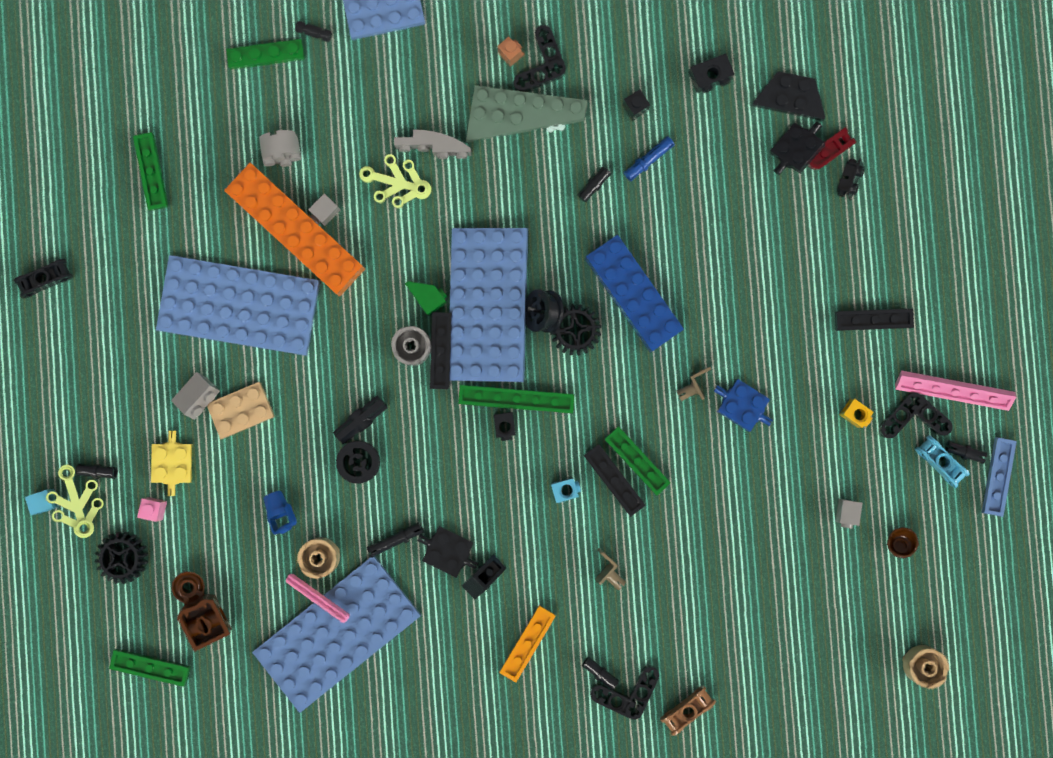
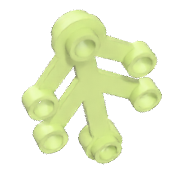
M391 154L385 157L384 162L390 167L395 178L376 173L369 166L363 167L359 172L360 178L366 183L375 180L393 185L384 191L375 192L374 199L377 203H383L386 198L403 189L410 190V192L402 197L395 196L392 199V204L395 208H402L405 203L414 198L426 199L431 194L430 184L419 178L412 160H405L403 168L406 172H409L414 183L405 180L396 164V158ZM389 158L394 159L393 163L388 164L387 160ZM407 163L412 164V167L410 169L405 168V165ZM365 171H370L368 177L363 175ZM424 186L425 191L419 192L418 188ZM378 194L383 195L382 200H377L376 197ZM400 199L402 202L400 205H395V200Z
M63 465L58 471V476L61 480L65 481L71 502L58 496L56 492H49L46 495V501L50 504H58L74 512L77 520L65 516L61 510L54 511L52 519L55 522H62L73 527L76 536L87 538L94 531L92 521L95 515L104 505L102 499L95 498L91 502L92 508L87 516L84 517L83 508L92 492L97 489L98 483L95 480L87 481L85 490L79 499L72 479L75 475V470L70 465ZM64 470L70 472L68 477L63 476L62 472ZM93 482L95 488L89 489L88 483ZM50 494H54L56 496V500L50 501L48 499V496ZM96 500L101 502V506L98 508L94 506V501ZM55 513H61L62 518L60 520L55 519ZM81 525L87 526L86 532L80 531Z

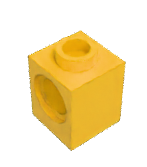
M850 399L839 415L857 428H863L870 424L872 421L871 416L874 412L856 399ZM857 409L862 414L859 420L854 417V412Z

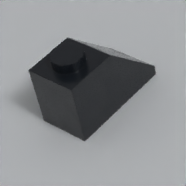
M493 554L464 582L462 587L475 600L506 570V567Z

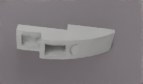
M413 130V137H394V146L400 152H409L410 149L427 152L429 149H432L433 155L437 156L438 159H448V156L466 159L467 156H472L471 148L463 142L434 131Z

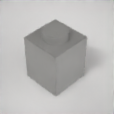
M325 193L308 209L312 213L310 217L317 224L321 222L324 226L341 211Z
M838 499L835 522L841 523V527L853 529V525L859 526L863 503Z

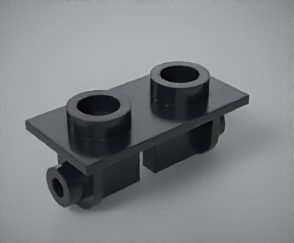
M849 159L846 162L842 175L849 178L840 179L836 190L838 196L845 197L846 194L849 200H852L853 195L857 194L859 177L862 178L865 171V166L861 159H859L858 163H856L857 160Z

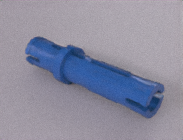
M666 136L647 154L636 159V162L623 172L625 177L631 182L643 171L646 172L652 163L675 146L672 139Z

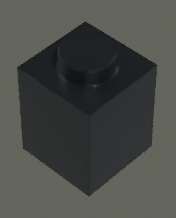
M639 89L623 100L622 106L633 121L649 110L650 104Z

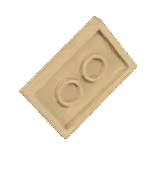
M261 382L221 397L207 405L220 439L227 438L275 417Z

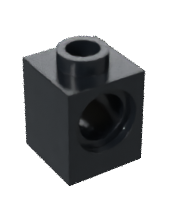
M513 412L493 415L496 437H501V441L512 440V436L516 435ZM503 421L509 422L511 426L507 433L502 432L499 428Z

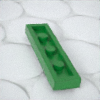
M302 39L226 49L230 70L305 60Z
M149 132L135 135L133 139L147 209L154 211L168 208L154 134Z
M619 426L604 439L656 496L671 483Z
M115 649L113 650L109 669L185 687L191 666Z

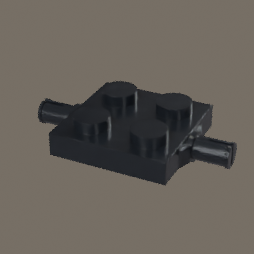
M816 121L808 130L794 123L770 150L771 155L780 161L779 165L773 170L777 175H780L786 167L794 169L800 174L825 146V142L815 135L822 128V125Z
M440 526L431 539L420 534V538L417 541L427 546L423 562L456 578L465 565L476 570L477 567L471 563L478 566L479 562L469 558L473 542Z

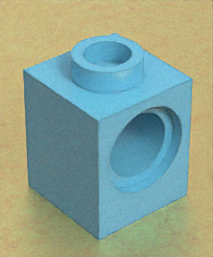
M574 478L551 484L556 503L579 497L578 492H581L579 482H574ZM568 484L572 487V492L569 495L562 494L561 488L563 485Z
M54 489L44 490L25 497L30 515L40 514L60 507L58 504H50L46 501V495L49 492H55ZM50 494L48 496V499L50 501H55L56 496L54 494Z

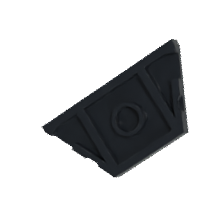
M778 71L752 103L753 107L820 121L825 120V113L816 80L813 78Z

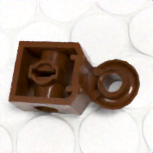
M187 571L175 577L172 582V592L177 600L184 603L177 619L195 652L230 635L232 628L216 596L204 594L205 586L203 579L198 574ZM184 583H192L194 589H185Z

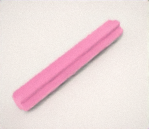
M289 574L286 578V583L340 622L345 623L350 617L349 613L296 575Z

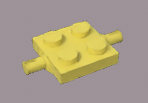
M168 431V442L152 444L151 483H164L168 485L167 496H176V484L192 482V444L176 442L177 431Z

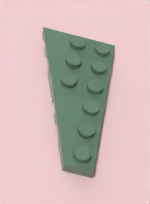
M475 85L466 142L523 133L538 128L544 129L560 124L566 125L585 121L588 102L582 99Z

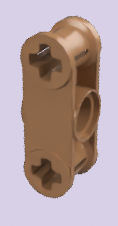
M705 686L697 688L690 696L660 718V721L665 723L670 729L672 736L680 733L688 724L716 704V700L712 699L705 691ZM686 707L693 708L691 714H684L683 710Z

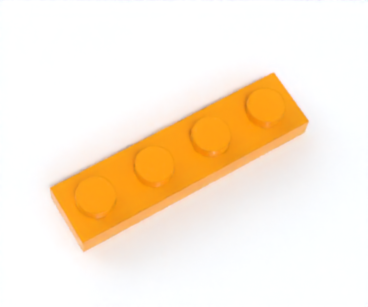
M540 605L538 606L499 673L515 683L517 682L553 622L555 614Z

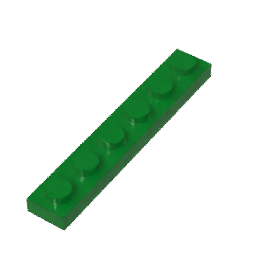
M460 385L458 404L573 414L575 394Z

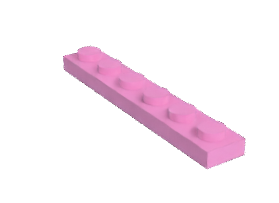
M902 370L895 383L896 390L1007 411L1010 410L1016 399V393L1013 391Z

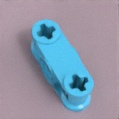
M928 435L926 437L927 440L920 447H916L915 451L949 485L957 488L958 483L965 476L968 477L970 473L936 439ZM940 457H944L946 461L943 467L939 465Z

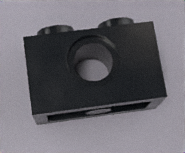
M726 53L690 67L688 72L696 93L701 91L702 93H707L719 84L720 87L725 86L731 82L735 75ZM714 72L717 78L712 79L707 73Z

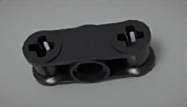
M66 259L56 260L28 274L16 277L13 281L18 285L21 292L20 297L22 299L31 297L38 292L72 279L73 275L69 273ZM46 274V281L41 283V276Z

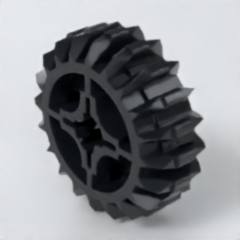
M571 304L570 311H568L566 306L563 307L565 313L562 318L563 321L571 315V325L564 329H560L559 325L550 335L557 336L552 339V342L559 341L560 343L557 344L556 348H560L563 345V353L568 348L570 349L569 355L572 356L573 351L577 350V356H580V349H583L586 354L588 353L587 346L590 349H594L593 344H591L592 341L594 343L599 342L594 337L601 336L600 332H596V329H600L601 325H595L599 318L592 319L595 314L594 311L587 314L589 307L581 311V304L578 305V310H575L574 304ZM577 315L585 317L590 325H581L578 322ZM574 320L575 325L582 329L578 332L577 339L576 335L569 331L570 329H573ZM591 331L589 340L580 345V335ZM561 335H571L575 345L565 342Z
M117 532L116 535L110 534L109 539L104 538L102 540L103 544L97 546L101 551L95 552L99 559H96L94 562L100 563V566L96 569L103 570L101 573L102 577L108 575L107 581L113 579L114 584L120 581L122 584H125L127 581H134V577H140V572L145 571L143 565L148 564V561L144 557L148 556V553H143V550L147 546H140L142 540H136L135 534L131 536L129 532H124V534ZM115 543H125L129 547L123 550L117 547ZM133 552L135 555V562H133L131 558ZM109 553H110L111 558H112L110 563H109ZM124 554L123 561L118 562L120 560L119 557H121L119 555ZM121 566L123 569L126 568L129 572L120 573L114 570V568Z

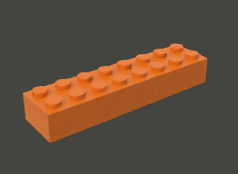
M249 163L224 190L338 296H341L365 270L354 257L253 164Z

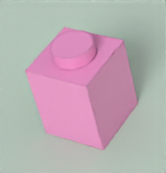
M150 497L141 498L137 518L155 522L163 520L167 501Z

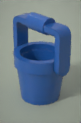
M276 491L263 497L267 512L266 516L272 533L274 535L284 534L296 525L297 520L291 505L287 503L282 491ZM287 515L290 523H286L278 529L275 520Z

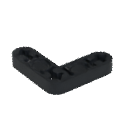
M540 25L535 30V40L545 64L518 74L513 81L516 91L527 92L561 79L565 75L566 67L551 29L546 25ZM541 31H543L544 33H548L546 35L548 43L546 44L543 37H539ZM553 48L556 54L553 57H548L545 54V50ZM554 66L562 68L560 69L559 74H557V72L554 71L550 73L551 77L548 78V72L546 71L547 68L549 69V72L554 70ZM537 72H542V73H544V75H545L544 80H542V81H537V80H535V78H534L535 73H537ZM531 75V81L533 82L532 85L530 84V81H528L525 83V87L523 88L521 85L517 86V84H519L520 79H522V81L525 82L529 80L528 76Z
M919 393L907 394L879 426V434L882 437L894 438L915 415L937 435H948L953 428L951 421ZM910 398H917V405H911L908 409L903 407V405L909 406L911 404ZM926 409H930L933 412V416L929 420L923 415ZM899 410H903L906 414V418L903 421H899L896 417ZM937 419V421H938L939 423H941V424H942V423H945V424H946V425L944 426V427L946 428V430H941V431H940L939 429H940L941 427H940L939 424L933 423V425H932L931 423L934 422V421ZM894 422L899 424V426L893 425L890 429L892 433H885V426H891Z
M652 665L645 666L637 679L630 697L611 690L605 685L595 684L590 690L591 698L594 702L629 719H639L658 682L659 672ZM653 670V674L655 675V677H650L648 681L651 687H649L645 683H641L642 680L644 682H646L647 675L645 673ZM640 687L647 689L645 697L637 696L636 692ZM602 689V693L608 696L607 703L604 702L606 698L603 696L596 698L594 691ZM613 697L621 698L622 703L620 706L615 707L611 704ZM635 698L639 701L637 705L638 713L634 712L632 715L629 708L635 706L636 701L633 700Z

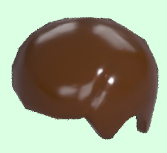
M897 528L890 534L887 540V548L895 557L902 559L911 557L919 545L917 534L909 528Z

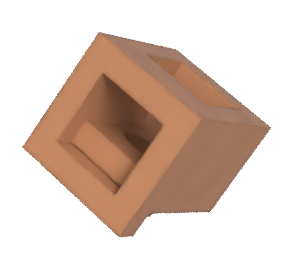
M507 37L497 46L498 54L510 67L524 56L519 42L515 39L512 40L510 37Z

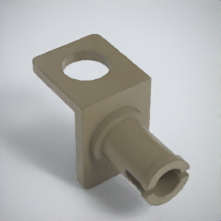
M711 366L690 376L692 379L691 384L676 390L678 396L686 392V394L679 397L681 401L695 394L700 395L702 400L705 399L695 377L711 370Z
M598 548L599 553L610 563L595 580L600 585L607 580L617 590H620L622 587L617 581L623 586L626 581L614 571L618 565Z

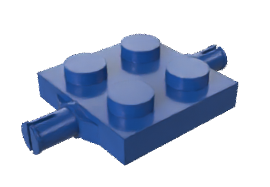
M739 379L734 382L729 390H725L719 385L716 386L714 392L723 397L722 403L717 410L718 413L748 432H751L759 420L768 427L771 425L773 419L764 415L765 407L770 401L769 398Z

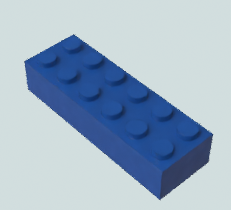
M618 235L586 256V262L650 353L684 330Z

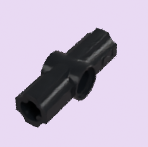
M377 395L364 407H360L348 417V420L333 432L335 437L344 445L357 433H361L373 423V420L388 407Z

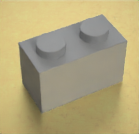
M196 372L171 401L184 415L195 420L197 416L201 415L206 406L215 399L220 390L207 377Z

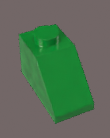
M410 281L405 283L428 316L447 303L445 301L447 295L441 288L437 290L435 285Z

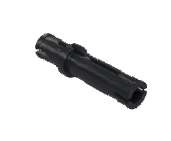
M420 522L406 529L401 528L398 533L368 546V553L371 552L370 556L373 558L403 542H409V539L423 534L424 530L420 527Z

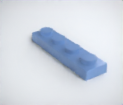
M995 437L982 513L1004 516L1017 441Z

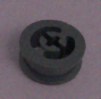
M535 289L526 298V325L534 332H554L559 327L563 318L562 299L555 291Z
M353 441L344 445L339 451L336 467L343 479L350 483L360 484L371 480L377 474L380 468V456L371 444L363 441ZM356 448L366 450L372 459L370 469H367L368 459H364L361 462V467L358 465L352 468L354 471H361V476L352 475L345 466L347 455L350 456L349 466L356 462L355 458L360 459L365 456L360 453L356 454Z

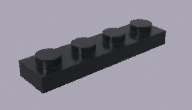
M913 309L835 312L836 331L914 328Z
M432 312L430 389L450 388L452 313Z
M599 444L583 455L630 517L646 506Z

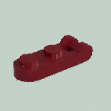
M846 127L825 141L824 148L810 162L808 167L813 170L821 169L857 143V141L850 137ZM842 138L845 144L842 145L838 139Z

